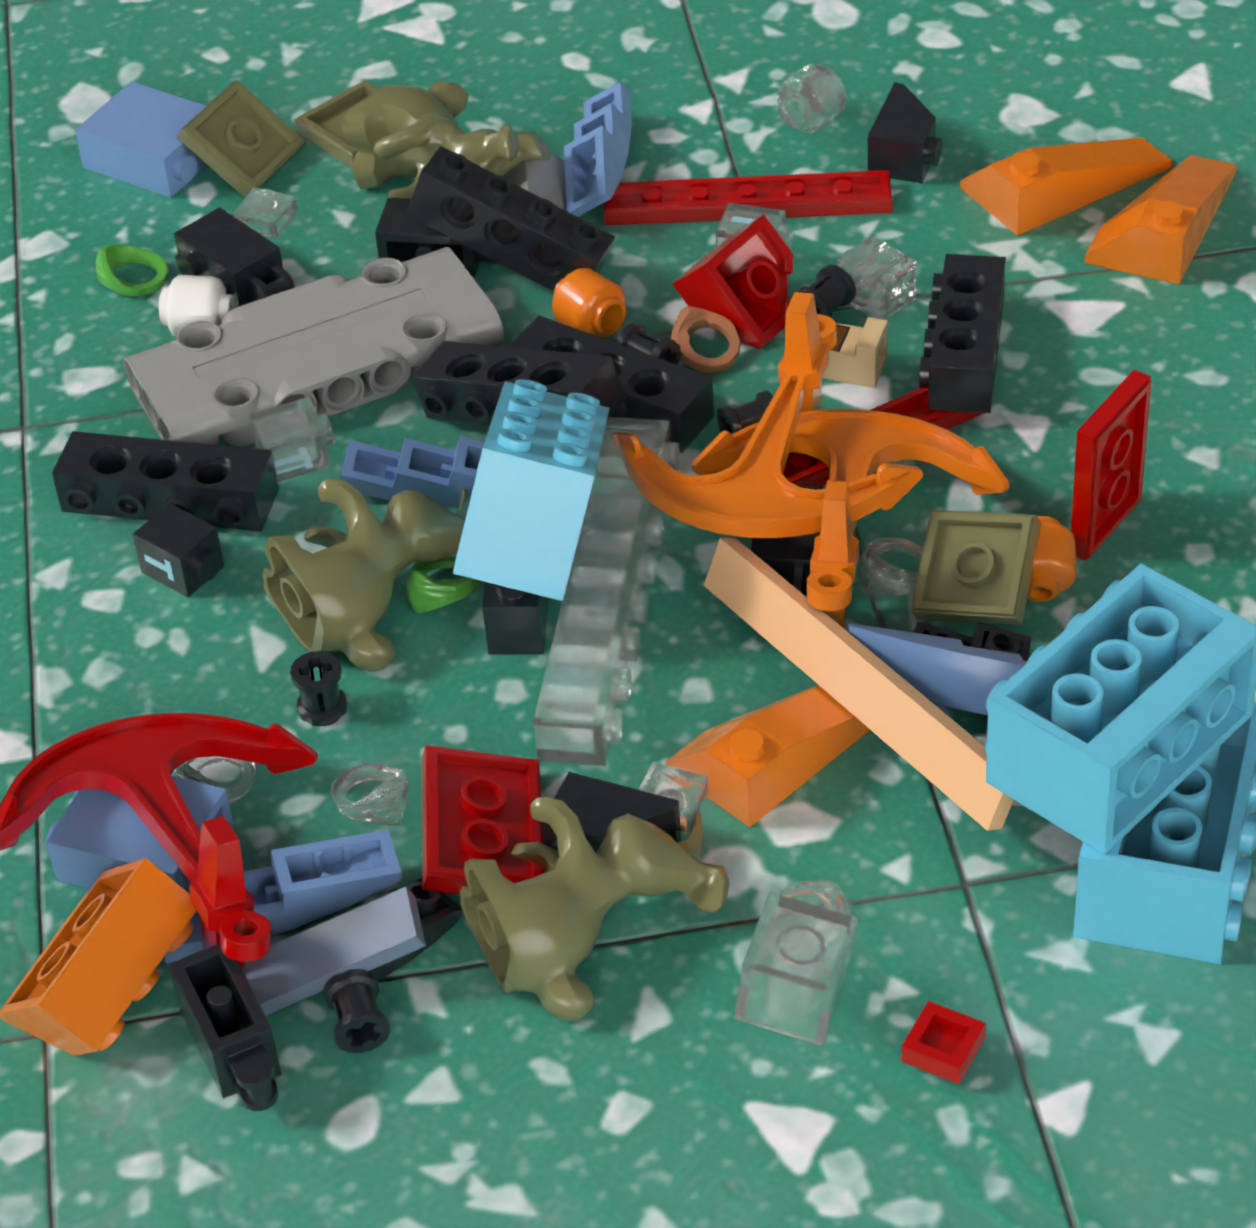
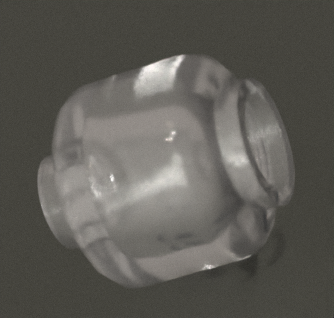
M814 63L804 66L787 77L779 86L777 93L778 111L781 118L798 131L806 133L817 131L836 119L843 112L846 104L844 85L838 75L825 65Z

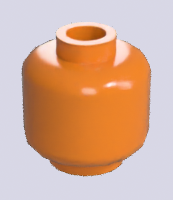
M590 268L576 269L561 279L554 289L552 300L553 316L559 323L605 338L616 333L625 320V294L618 284Z
M1037 516L1041 522L1033 559V570L1027 599L1035 602H1046L1053 600L1059 593H1063L1073 585L1077 576L1076 542L1073 533L1064 525H1061L1058 520L1048 516Z

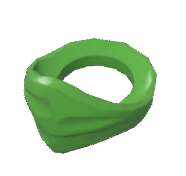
M109 244L101 247L97 254L95 270L98 282L121 295L141 296L152 294L163 287L169 276L165 259L157 253L136 246ZM130 264H143L153 268L157 275L149 282L134 284L114 276V272L119 267H126Z
M448 556L435 561L416 562L409 570L408 578L405 582L407 599L414 612L423 613L465 598L480 587L482 581L468 577L435 580L426 575L427 572L434 569H454L456 557Z

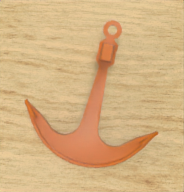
M794 292L786 310L785 353L778 365L780 385L740 458L731 467L708 475L685 474L674 470L649 447L640 443L636 434L626 432L613 434L614 443L620 452L628 475L641 494L658 509L696 528L736 537L784 538L820 532L825 489L802 488L789 482L783 475L800 412L821 410L822 377L829 364V351L837 345L836 323L829 316L817 314L814 294ZM883 463L878 467L876 474L849 482L851 522L857 521L880 508L884 511L891 509L922 479L923 471L917 466Z
M827 409L800 412L789 453L807 454L816 457L824 462L830 471V480H827L823 500L820 535L814 539V550L810 560V575L807 578V602L812 607L824 611L844 628L846 607L852 601V582H855V571L859 559V540L853 536L857 521L851 522L849 482L873 474L883 463L900 460H919L934 464L956 477L970 482L971 489L976 495L1005 492L1009 489V481L985 447H974L965 439L949 430L899 414L860 409ZM758 423L745 427L733 434L726 430L722 431L692 462V470L697 474L708 475L731 467L740 458Z

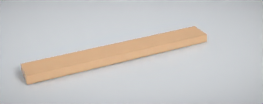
M735 537L720 538L703 586L987 831L1002 829L1014 799L986 783L987 754L984 751L985 746L824 611L812 607L807 602L806 596Z

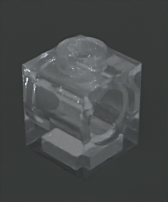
M870 236L838 258V266L850 274L856 285V297L850 305L870 317L886 320L915 300L916 260L876 237Z

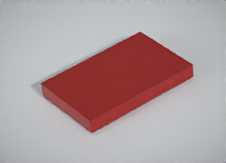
M1133 370L1077 430L1071 532L1076 542V557L1085 561L1096 552L1142 500L1152 381L1151 376L1137 370Z
M425 745L422 756L423 890L460 894L459 890H461V887L468 886L464 873L465 861L468 859L496 860L502 876L513 883L528 880L544 873L543 867L511 855L516 844L530 842L543 844L541 821L532 818L530 806L536 798L541 797L539 760Z

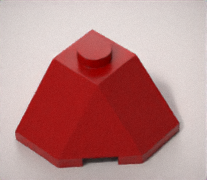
M763 214L701 258L675 280L672 285L688 306L705 309L724 316L734 325L740 342L759 349L785 327L786 310L791 301L787 300L788 275L793 273V253L765 214Z

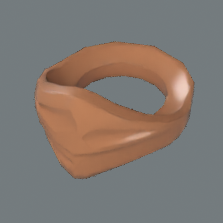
M688 306L680 311L671 334V339L680 344V361L703 373L714 374L728 370L739 358L741 346L734 325L724 316L705 309ZM707 326L718 329L726 336L729 342L728 351L717 358L700 356L689 344V334Z

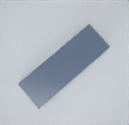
M405 886L271 945L269 952L260 959L244 962L247 981L265 1016L322 992L325 984L335 975L342 974L351 969L370 971L425 947L426 944L416 897Z

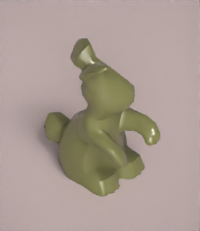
M436 81L428 91L415 85H381L365 99L353 105L344 115V134L347 136V142L349 145H355L357 148L352 170L354 172V180L357 181L360 189L380 187L396 176L415 178L414 183L408 187L391 190L389 193L390 198L412 199L421 171L440 146L463 155L467 160L499 176H503L522 162L549 160L552 153L535 132H520L516 136L507 123L498 132L494 129H479L465 133L459 127L455 117L466 109L469 95L465 89L455 82Z
M336 479L322 481L318 487L319 499L321 502L337 504L345 515L348 534L346 535L342 531L329 527L307 529L304 540L327 547L313 554L301 548L293 535L269 536L268 540H266L265 552L271 567L263 568L264 573H261L265 592L298 642L309 652L324 651L332 654L342 651L358 668L369 672L384 669L396 657V653L391 640L385 635L379 634L375 626L387 611L392 596L394 580L402 570L413 562L435 561L457 554L470 502L468 491L465 488L461 491L459 512L456 513L428 495L414 490H403L392 496L384 521L381 523L369 508L362 493L350 483Z
M547 796L539 797L530 804L532 818L550 824L557 835L558 851L539 842L516 844L511 855L543 867L546 873L513 883L502 876L496 860L468 859L465 861L464 873L468 886L461 887V890H459L461 907L492 974L506 994L532 992L539 997L542 1006L552 1016L566 1021H577L595 1006L591 988L584 981L578 979L575 970L591 953L599 935L603 917L613 905L629 895L657 896L672 891L684 892L700 911L716 913L721 910L727 901L729 878L724 866L699 861L703 848L701 813L698 810L693 813L687 839L678 843L656 825L627 813L612 820L597 852H594L585 838L578 816L562 800Z

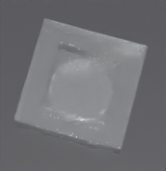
M253 187L232 213V216L260 235L277 239L298 212L296 196L275 192L270 189Z
M653 762L638 790L679 800L681 832L688 833L693 813L697 810L699 811L709 792L708 776Z

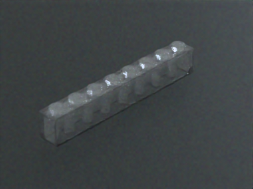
M610 417L606 422L596 473L533 721L537 758L539 761L606 766L610 744L620 743L623 714L622 709H618L619 702H628L630 697L631 669L627 668L628 661L637 662L639 655L640 631L639 628H636V623L646 621L648 590L644 589L645 584H653L655 580L656 552L652 551L653 546H662L664 515L660 514L661 510L641 494L628 475L620 452L614 443L613 434L617 432L636 434L640 443L649 447L674 470L678 471L679 443L670 442L669 421Z

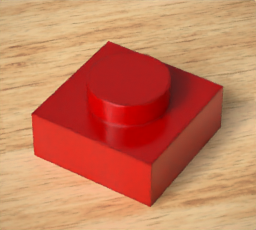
M928 1001L901 1046V1062L960 1084L986 1039V1023Z

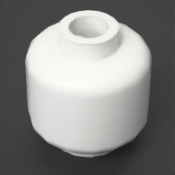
M178 275L171 281L169 287L164 286L162 288L159 299L160 322L163 326H168L171 335L174 337L177 336L178 331L183 326L192 322L208 321L218 326L223 317L229 311L235 309L234 295L226 294L223 282L213 276Z

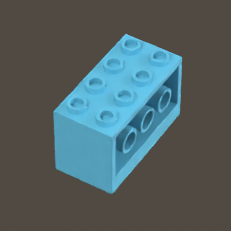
M519 379L515 381V384L505 381L483 445L452 574L563 601L596 473L609 407L599 405V400L582 393H570L568 397L546 392L547 388L535 381Z
M1141 563L1124 579L1112 582L1099 601L1085 613H1077L1059 636L1047 646L1042 645L1032 653L1026 665L1010 679L999 681L991 690L986 701V710L988 712L987 740L984 748L987 754L986 783L1105 855L1252 716L1256 688V625Z
M1255 702L1252 716L1105 855L1082 842L1078 862L1074 938L1221 964L1225 940L1237 942L1243 905L1234 904L1233 900L1242 902L1244 895L1246 896L1249 884L1252 859L1242 858V854L1252 855V850L1255 851L1256 814L1250 813L1251 809L1256 810Z

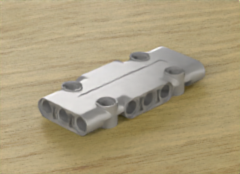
M445 247L404 262L393 258L376 259L369 262L363 268L362 276L349 280L342 275H331L245 304L229 311L218 326L208 321L189 323L178 331L177 340L125 357L123 363L132 391L161 440L217 445L219 444L220 435L226 444L246 446L259 441L264 435V419L273 416L280 426L292 429L399 391L408 382L410 374L413 375L443 341L495 346L503 343L504 330L500 316L493 303L449 247Z

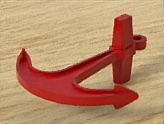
M197 713L149 714L100 724L73 734L52 745L35 757L15 777L0 803V851L14 847L19 840V835L26 831L55 799L64 794L83 789L103 790L114 793L130 805L189 879L190 902L199 913L203 949L220 943L222 952L228 958L237 961L242 969L243 962L255 961L264 957L269 952L271 946V926L266 917L254 912V898L245 888L240 839L224 816L202 822L200 833L171 775L176 768L187 761L199 757L212 756L266 764L267 769L271 773L280 774L314 765L318 759V754L314 749L279 724H271L267 729L238 719Z

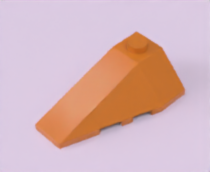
M1143 137L1034 147L1015 153L960 180V188L1018 236L1171 168L1172 160Z
M1190 155L1099 228L1085 254L1084 263L1180 285L1236 174L1237 164Z
M815 685L705 730L665 762L666 770L742 823L751 827L870 729L823 688Z

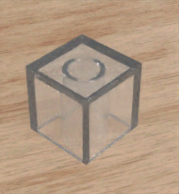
M769 892L742 964L734 1019L824 1046L848 978L860 919Z

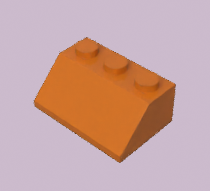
M147 858L101 872L0 1009V1018L6 1023L73 1056L92 1053L97 1050L104 1051L121 1033L125 1022L120 1017L133 1000L135 1002L141 1000L156 984L160 973L155 968L167 952H175L192 933L194 924L190 922V919L197 910L190 902V894Z

